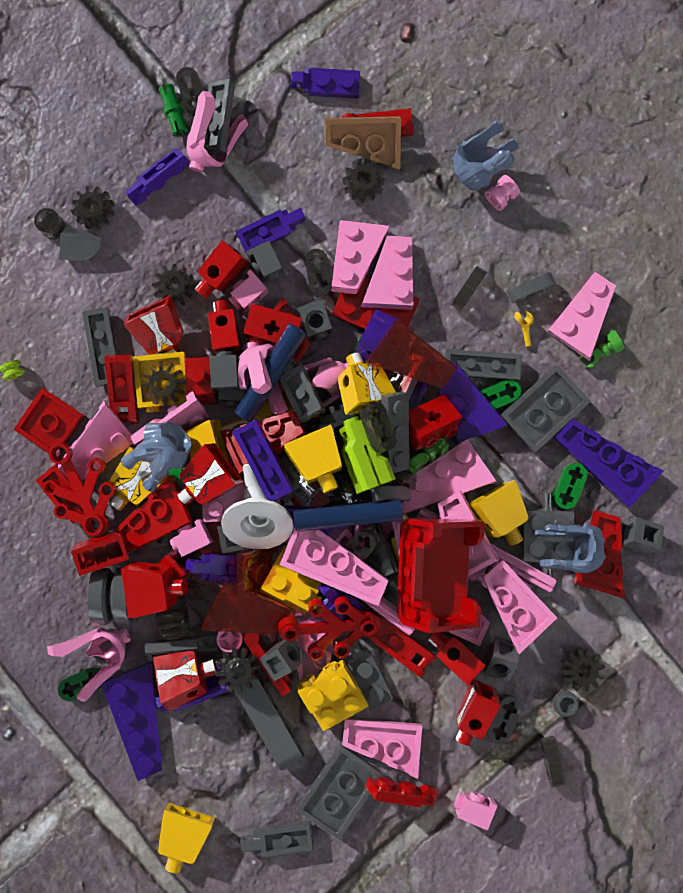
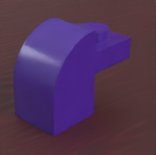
M375 309L355 353L361 354L364 364L379 362L399 319Z

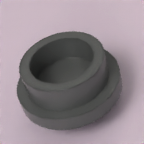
M560 691L553 698V708L558 715L570 717L577 712L579 701L572 692Z

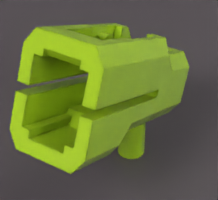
M378 415L369 424L367 419L359 420L358 416L345 420L343 422L344 426L339 430L344 442L341 454L356 493L359 494L395 480L388 458L380 455L375 443L374 433L382 426V417Z

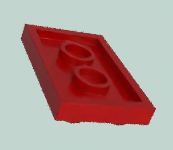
M367 275L357 294L340 293L332 311V317L365 331L375 309H378L399 319L389 342L399 346L420 301V298L413 296L412 310L361 307L372 278Z

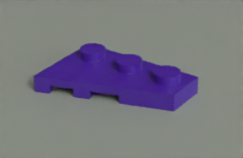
M457 362L432 371L440 395L445 394L462 416L458 426L459 429L456 432L459 443L508 425Z

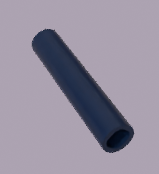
M291 323L287 325L265 361L272 388L266 393L260 394L252 389L251 384L234 411L239 417L248 422L254 420L307 333Z
M400 500L293 510L296 532L403 520Z

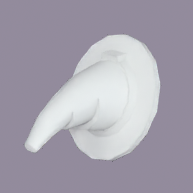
M245 464L243 465L245 480L243 501L233 504L224 512L221 520L223 533L230 541L245 548L269 549L281 545L290 537L293 531L292 516L285 507L267 500L250 465Z

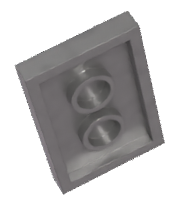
M556 364L500 416L503 417L508 426L533 453H536L591 401Z
M340 743L296 807V811L339 841L370 795V792L365 787L368 778L379 779V777L383 776V772Z

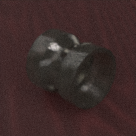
M51 208L39 210L34 217L36 228L45 237L52 240L59 239L60 234L66 227L65 221Z

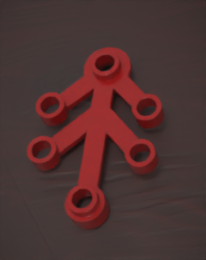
M66 443L53 445L49 450V458L53 463L62 465L73 490L61 486L58 480L51 479L44 482L42 486L43 492L49 496L56 495L77 503L84 512L83 514L74 511L68 503L63 502L54 507V515L59 519L66 518L81 524L85 533L91 537L102 536L109 527L105 512L110 497L114 496L117 492L115 483L111 481L102 483L99 487L100 497L94 509L91 497L99 473H102L106 468L105 461L101 458L89 461V471L83 485L71 460L73 456L72 448ZM62 448L66 451L65 458L60 455ZM95 461L100 464L98 471L93 467ZM49 483L54 484V492L49 490ZM106 485L111 487L110 494H107L104 490ZM61 506L66 509L65 515H62L59 511ZM94 519L99 521V528L94 527Z
M341 596L334 601L336 612L340 615L347 614L353 619L343 621L325 607L321 599L315 598L308 603L309 613L313 617H321L326 622L299 624L295 618L286 617L279 622L278 630L280 637L289 642L296 640L299 635L325 633L316 643L310 644L307 648L309 658L313 661L322 659L324 649L344 631H351L343 640H339L333 645L335 656L342 659L349 655V647L360 637L370 636L378 631L380 620L371 611L360 612L350 604L347 597ZM341 604H346L345 607H339ZM315 606H320L319 609H313Z

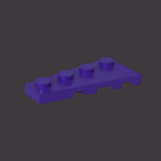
M574 419L570 420L553 437L626 508H630L664 472L660 468L645 462L639 456L624 450L618 444L601 437L600 434Z
M148 662L107 679L101 684L137 781L162 771L151 663Z

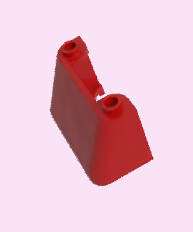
M412 518L405 519L400 527L397 613L402 624L427 633L480 628L481 608L476 600L467 597L469 546H478L482 542L484 537V521L473 519Z

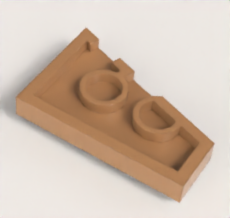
M401 117L324 118L325 146L400 170Z

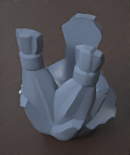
M494 121L482 133L459 143L451 159L454 163V173L469 190L489 189L494 174L501 170L512 168L514 157L511 152L519 149L516 139L512 138L506 144L498 147H486L489 139L504 131L500 122Z
M172 422L146 424L143 431L144 441L121 459L122 465L129 470L139 461L150 462L151 474L142 484L147 491L154 492L161 479L168 474L171 468H185L191 460V439L182 427Z
M586 523L583 526L547 524L545 530H535V536L575 538L574 560H540V566L546 569L560 568L576 573H590L597 570L606 558L604 554L605 539L603 532L598 527Z

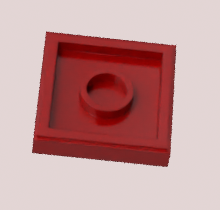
M42 387L13 430L49 453L53 445L58 443L67 444L86 416Z

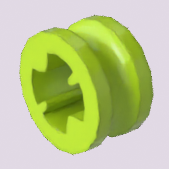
M12 360L0 366V373L4 374L2 376L3 381L16 379L25 373L24 368H20V360Z

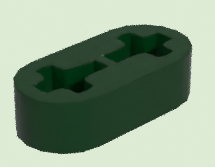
M98 665L91 666L65 678L58 685V695L65 701L76 700L77 693L86 685L85 680L92 676V671L96 675L103 667ZM68 682L70 685L79 683L81 686L74 690V695L72 692H66L65 690L68 687Z

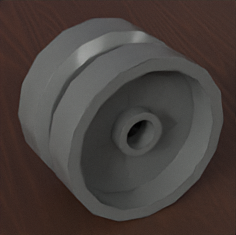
M109 567L91 572L88 588V610L90 621L93 625H108L112 618L117 625L133 624L135 618H128L121 574L123 567L117 568L114 574Z

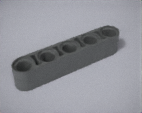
M240 647L219 659L223 672L279 769L283 771L303 759L305 755L300 744L245 649Z

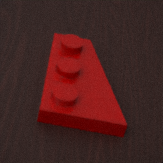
M294 411L269 417L259 422L276 455L284 451V444L307 435ZM236 429L219 431L238 473L244 476L243 465L249 463L232 433Z

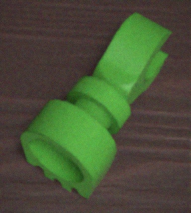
M611 330L605 334L606 343L598 344V348L593 350V362L585 368L594 367L601 357H608L611 351L617 354L625 349L616 331Z
M441 438L433 446L423 448L420 454L409 461L411 473L413 475L416 474L428 461L431 462L436 457L439 458L448 452L449 445Z

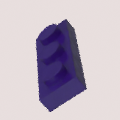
M258 419L232 432L267 500L274 501L294 490Z

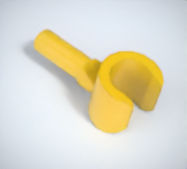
M525 310L526 317L522 320L521 314L516 312L514 318L522 326L525 347L532 346L529 326L533 322V316Z

